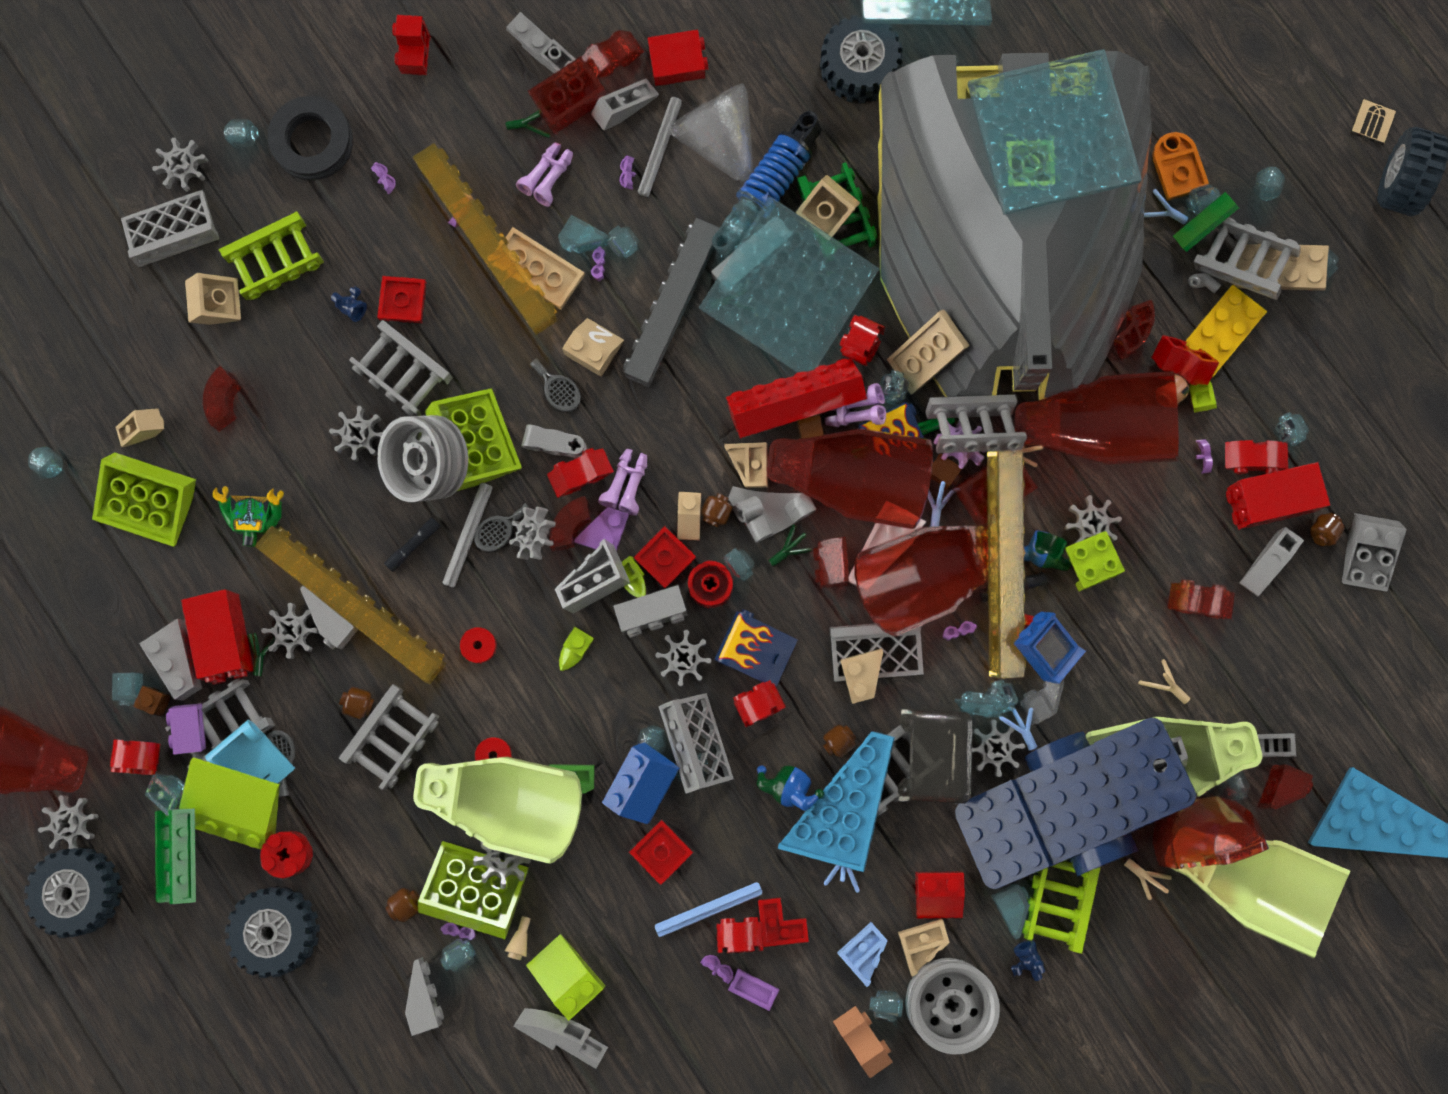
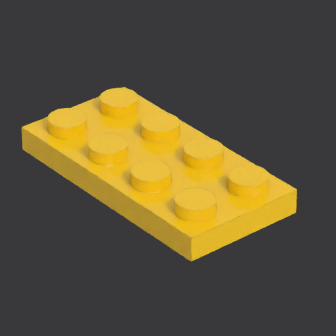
M1232 285L1185 341L1187 342L1186 345L1193 350H1204L1219 362L1213 374L1214 376L1267 311Z

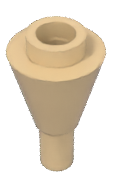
M522 916L518 931L515 932L505 949V952L509 953V958L521 960L522 956L527 957V930L530 923V918Z

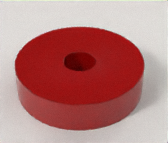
M476 627L469 629L461 638V653L470 662H487L496 652V639L490 631L484 628ZM480 641L482 647L477 650L475 649V643Z
M495 737L483 740L475 751L476 761L491 759L490 753L492 751L497 753V758H512V751L508 743Z

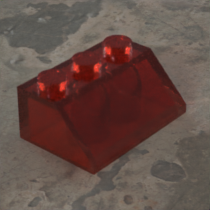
M582 56L528 90L539 113L554 135L593 110L598 99L606 95L604 87Z

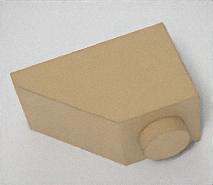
M159 409L134 410L116 426L121 447H127L156 437L164 430V420L160 416Z
M679 492L677 539L700 541L701 493Z

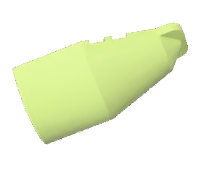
M1152 717L1163 722L1171 739L1181 736L1188 756L1185 770L1195 788L1197 797L1238 772L1256 767L1261 763L1262 751L1257 731L1249 722L1223 724ZM1143 720L1090 731L1086 734V739L1092 745L1096 741Z
M499 757L448 765L427 763L421 765L416 774L414 802L419 808L432 811L453 826L457 825L466 831L467 835L470 837L474 836L489 849L549 864L563 856L570 845L581 811L582 791L580 780L575 772L529 761Z
M1184 827L1179 831L1168 857L1169 865L1172 869L1189 877L1245 928L1311 958L1316 956L1328 922L1350 874V871L1282 841L1258 840V838H1241L1232 835L1205 833L1193 827Z

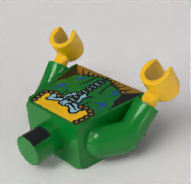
M225 486L222 488L223 495L218 493L217 488L213 491V497L215 500H218L221 513L229 528L233 532L243 534V546L256 547L257 535H269L270 530H273L282 518V503L279 500L283 498L284 492L281 490L277 493V497L273 493L274 489H271L267 493V497L229 495V498H226L229 489Z

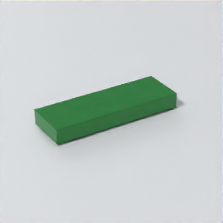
M1224 192L1173 237L1187 252L1238 210L1239 207Z

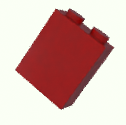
M698 29L648 37L655 86L705 78V70H709L707 57L702 55V50H705L704 38L699 37Z

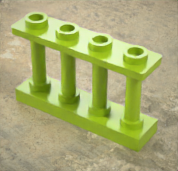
M298 212L219 249L222 257L228 263L232 262L235 264L246 286L239 290V292L246 300L256 299L267 290H275L282 283L288 280H295L306 271H314L324 263L318 253L312 255L301 233L302 228L306 224ZM293 234L304 259L292 264L281 241L282 237ZM270 243L274 244L285 267L275 273L272 272L262 252L263 247ZM249 253H254L265 278L253 283L242 260L243 256Z
M1068 861L1051 866L1076 873L1072 863ZM1048 868L1039 871L1038 875H1034L1032 881V888H1034L1033 898L1030 897L1027 903V911L1030 912L1028 920H1024L1022 926L1024 938L1032 941L1033 935L1037 934L1064 941L1069 945V950L1082 954L1100 868L1082 874L1081 876L1084 877L1083 884L1078 888L1046 880ZM1048 889L1075 896L1079 900L1077 909L1070 910L1041 902L1043 890ZM1038 912L1071 919L1074 922L1073 930L1066 933L1036 925Z

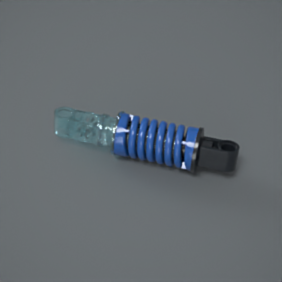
M803 112L789 132H779L768 153L764 155L763 160L754 169V173H751L749 176V180H746L743 187L736 192L739 202L734 204L732 212L726 217L722 226L712 238V244L721 258L726 259L739 248L741 243L748 237L751 229L757 226L760 217H770L771 212L775 208L774 203L780 201V197L785 194L784 190H788L789 184H792L794 177L798 176V170H802L805 163L813 157L810 147L822 131L817 115L814 112Z

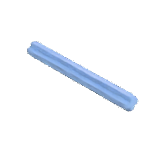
M758 882L657 923L655 930L659 937L672 933L762 895L761 887Z

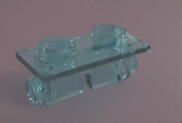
M967 691L962 694L961 699L954 700L961 708V711L967 715L976 714L987 718H1002L998 709L1003 705V698L999 695H983L982 693Z

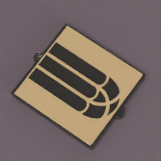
M1363 98L1350 133L1364 138L1365 141L1369 140L1384 145L1397 111L1383 106L1382 103L1377 104Z

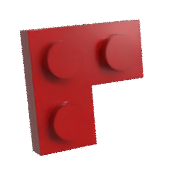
M781 897L758 900L760 922H762L763 947L809 942L806 918L783 920Z

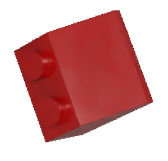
M915 872L916 918H963L965 899L963 872Z

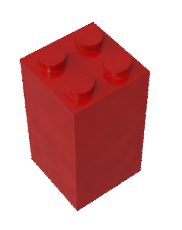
M1318 462L1242 479L1227 487L1226 491L1227 501L1232 505L1233 509L1232 520L1237 525L1238 530L1315 513L1330 506Z
M224 589L181 600L196 678L204 680L205 683L220 684L226 682V678L234 677V679L248 677V673L253 672L254 666L239 594Z

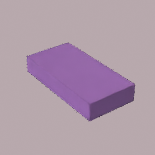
M739 968L728 988L729 991L770 1011L779 992L778 988Z

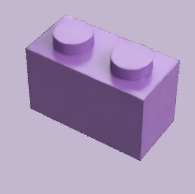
M202 703L170 708L166 714V722L168 726H171V735H169L168 741L170 749H173V754L201 752L206 749Z

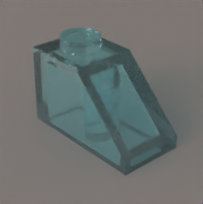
M573 215L570 216L558 236L561 247L568 252L583 253L597 249L598 246L606 247L610 243L609 235Z
M153 774L145 795L169 817V810H176L180 806L185 783L176 775Z
M1013 884L991 897L1011 936L1014 939H1018L1021 936L1030 905L1027 900L1030 897L1023 886L1020 887L1018 884Z

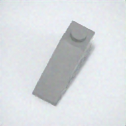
M643 79L599 98L591 115L601 128L606 130L623 122L657 98L659 94L647 79Z
M302 586L300 590L319 634L325 638L323 642L331 649L335 647L343 649L359 628L311 589Z

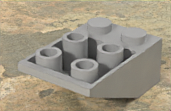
M1354 513L1348 534L1342 583L1388 591L1407 529L1399 521Z

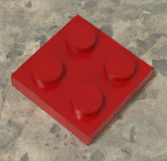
M382 276L377 318L384 321L422 323L427 281L425 279Z
M664 526L633 558L666 589L696 559V556Z
M661 820L629 853L661 885L693 851Z

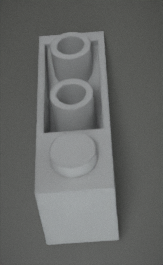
M1287 527L1278 530L1239 584L1258 597L1293 557L1304 540Z
M423 957L414 960L405 1011L412 1036L439 1027L444 1019L441 1006L437 1007L435 997H437L435 985L430 983L428 977L431 974L427 961L424 962Z

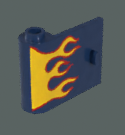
M907 402L887 410L884 424L875 425L872 421H864L858 424L859 431L866 444L869 445L887 485L934 462L914 417L917 416L916 410L912 404L908 405Z
M747 610L736 611L714 660L761 682L771 680L777 687L797 639L754 619V614Z

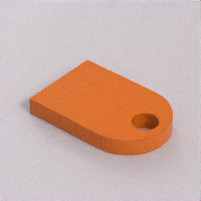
M1172 132L1165 134L1158 140L1154 146L1152 157L1167 201L1190 195L1192 189L1207 190L1210 187L1197 147L1190 137L1183 133ZM1173 140L1177 148H1168L1166 141Z

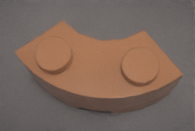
M855 1006L833 1021L869 1078L893 1063L888 1055L891 1052L884 1039L882 1041L878 1040L869 1026L872 1024V1021L865 1011L861 1014Z

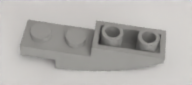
M521 12L506 27V30L522 44V47L529 54L572 85L585 70V67L554 39L551 40Z
M524 1008L513 1026L554 1050L556 1045L595 1069L608 1048L588 1036L591 1030L587 1027L547 1011Z

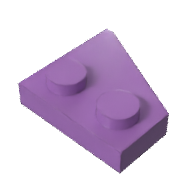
M607 507L575 538L574 542L596 550L600 546L599 543L605 539L612 543L617 551L629 514Z

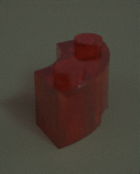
M619 30L614 32L609 39L587 47L586 53L581 59L594 78H602L612 75L615 68L620 65L625 68L636 60L644 50L631 32Z
M1152 300L1132 306L1127 311L1125 331L1118 334L1114 339V345L1121 361L1134 354L1148 339L1155 321V310Z
M219 366L212 373L203 393L205 416L210 425L219 432L237 418L233 411V401L235 395L241 389L230 373L222 366Z
M585 496L569 502L556 515L553 521L556 525L551 527L549 541H553V545L550 546L553 552L574 548V541L578 530L583 525L592 522L588 500Z
M1181 580V583H1171L1168 609L1185 614H1201L1204 617L1232 619L1235 593L1226 590V586L1213 585L1211 588L1194 585V581Z

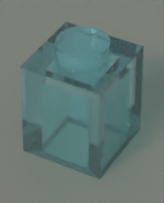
M136 672L112 673V700L120 701L121 705H134L143 686V674Z

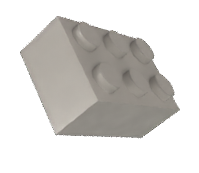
M678 585L614 605L621 632L624 636L628 635L629 638L642 634L641 630L647 628L651 631L663 627L662 623L671 621L672 624L684 621V616L688 615Z

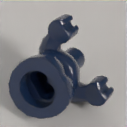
M356 286L354 288L351 287L349 290L350 296L342 297L336 292L333 293L331 301L335 303L337 309H340L343 314L348 315L353 322L363 318L367 310V304L363 301H357L358 296L361 294L359 288Z
M1027 940L1015 946L1014 953L1021 962L1011 967L1013 975L1020 976L1022 970H1028L1031 972L1034 981L1041 980L1045 969L1044 963L1037 952L1035 941Z

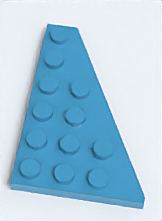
M872 731L847 763L834 776L829 785L823 790L825 793L824 797L818 799L802 815L782 842L779 843L778 849L864 872L895 737Z
M1350 767L1310 837L1308 844L1320 847L1448 858V824L1357 769Z

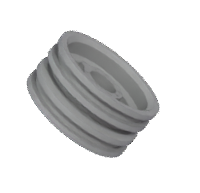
M438 415L400 417L394 420L383 432L378 446V467L382 480L395 497L405 502L445 499L452 496L463 484L468 469V451L462 433L452 421Z
M941 958L925 964L912 977L906 991L905 1007L912 1027L928 1045L940 1052L965 1054L974 1051L986 1043L996 1029L1000 1013L997 992L991 981L981 971L963 960ZM945 977L950 978L948 986H944L942 983ZM966 985L972 986L971 993H965L964 988ZM926 994H933L934 1000L927 1002L925 1000ZM948 999L955 1002V1004H952L951 1009L945 1005V1003H948ZM972 1008H976L978 1011L974 1017L970 1016ZM932 1017H938L937 1025L930 1023ZM959 1024L961 1026L960 1031L953 1032V1026Z

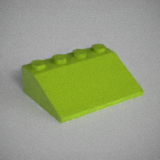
M492 388L434 401L425 410L426 416L438 415L452 421L464 437L468 451V469L464 482L458 491L475 487L522 468Z
M114 452L101 459L92 520L174 547L193 500L196 479Z
M193 757L190 762L179 809L195 808V829L261 850L268 837L276 833L280 784Z
M442 841L418 900V913L506 939L528 867L518 865L517 868L525 874L524 880L519 881L515 875H509L505 879L506 888L501 889V879L499 877L491 876L486 883H483L482 874L487 872L488 868L485 865L474 866L473 864L475 856L484 857L486 854Z

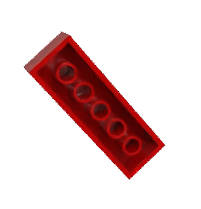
M840 359L834 364L828 366L821 365L816 367L815 370L808 372H798L792 377L779 378L766 385H756L750 390L736 391L726 397L732 421L740 438L867 399L862 375L852 359Z

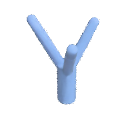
M1156 189L1153 190V193L1167 211L1144 213V217L1170 216L1184 225L1188 217L1172 208Z
M942 481L935 504L927 484L924 483L923 487L932 507L930 527L939 528L941 510L954 494V491L950 490L942 501L945 482Z
M1011 705L1010 709L1019 726L1003 716H1000L999 719L1022 734L1029 750L1037 748L1030 732L1033 708H1029L1025 727L1014 705Z
M836 865L824 881V885H828L841 867L840 881H845L847 870L855 892H860L850 868Z

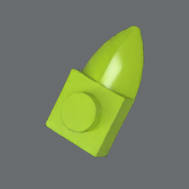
M1211 382L1208 385L1198 384L1195 386L1190 384V395L1194 413L1217 408Z
M629 556L622 561L630 581L624 588L630 594L639 598L646 595V586L643 579L644 573L634 558Z
M574 627L563 644L559 659L560 670L564 671L576 665L583 658L594 638Z

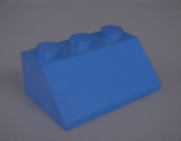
M645 742L633 746L602 803L621 817L649 824L680 768Z

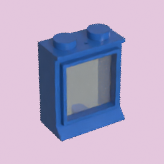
M1040 612L1033 617L1031 624L1019 634V638L1014 642V645L1043 681L1060 684L1086 651L1076 644L1055 617V613Z

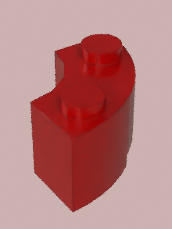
M1162 335L1151 357L1158 364L1157 367L1163 371H1171L1180 375L1191 385H1208L1219 362L1202 349L1193 350L1183 340Z
M1253 440L1225 442L1226 469L1233 470L1235 474H1247L1248 471H1265L1268 474L1288 469V443L1269 440L1260 443H1254Z
M593 448L587 449L581 453L582 456L567 463L565 461L559 462L553 466L554 469L547 476L557 498L577 492L586 484H595L614 472L603 448L598 450Z

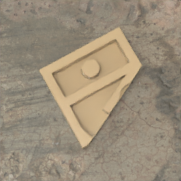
M766 442L725 444V449L738 471L746 488L768 487V444Z
M882 648L840 660L852 704L874 698L883 656Z
M942 919L898 932L911 976H915L924 964L929 963L938 951L950 943Z

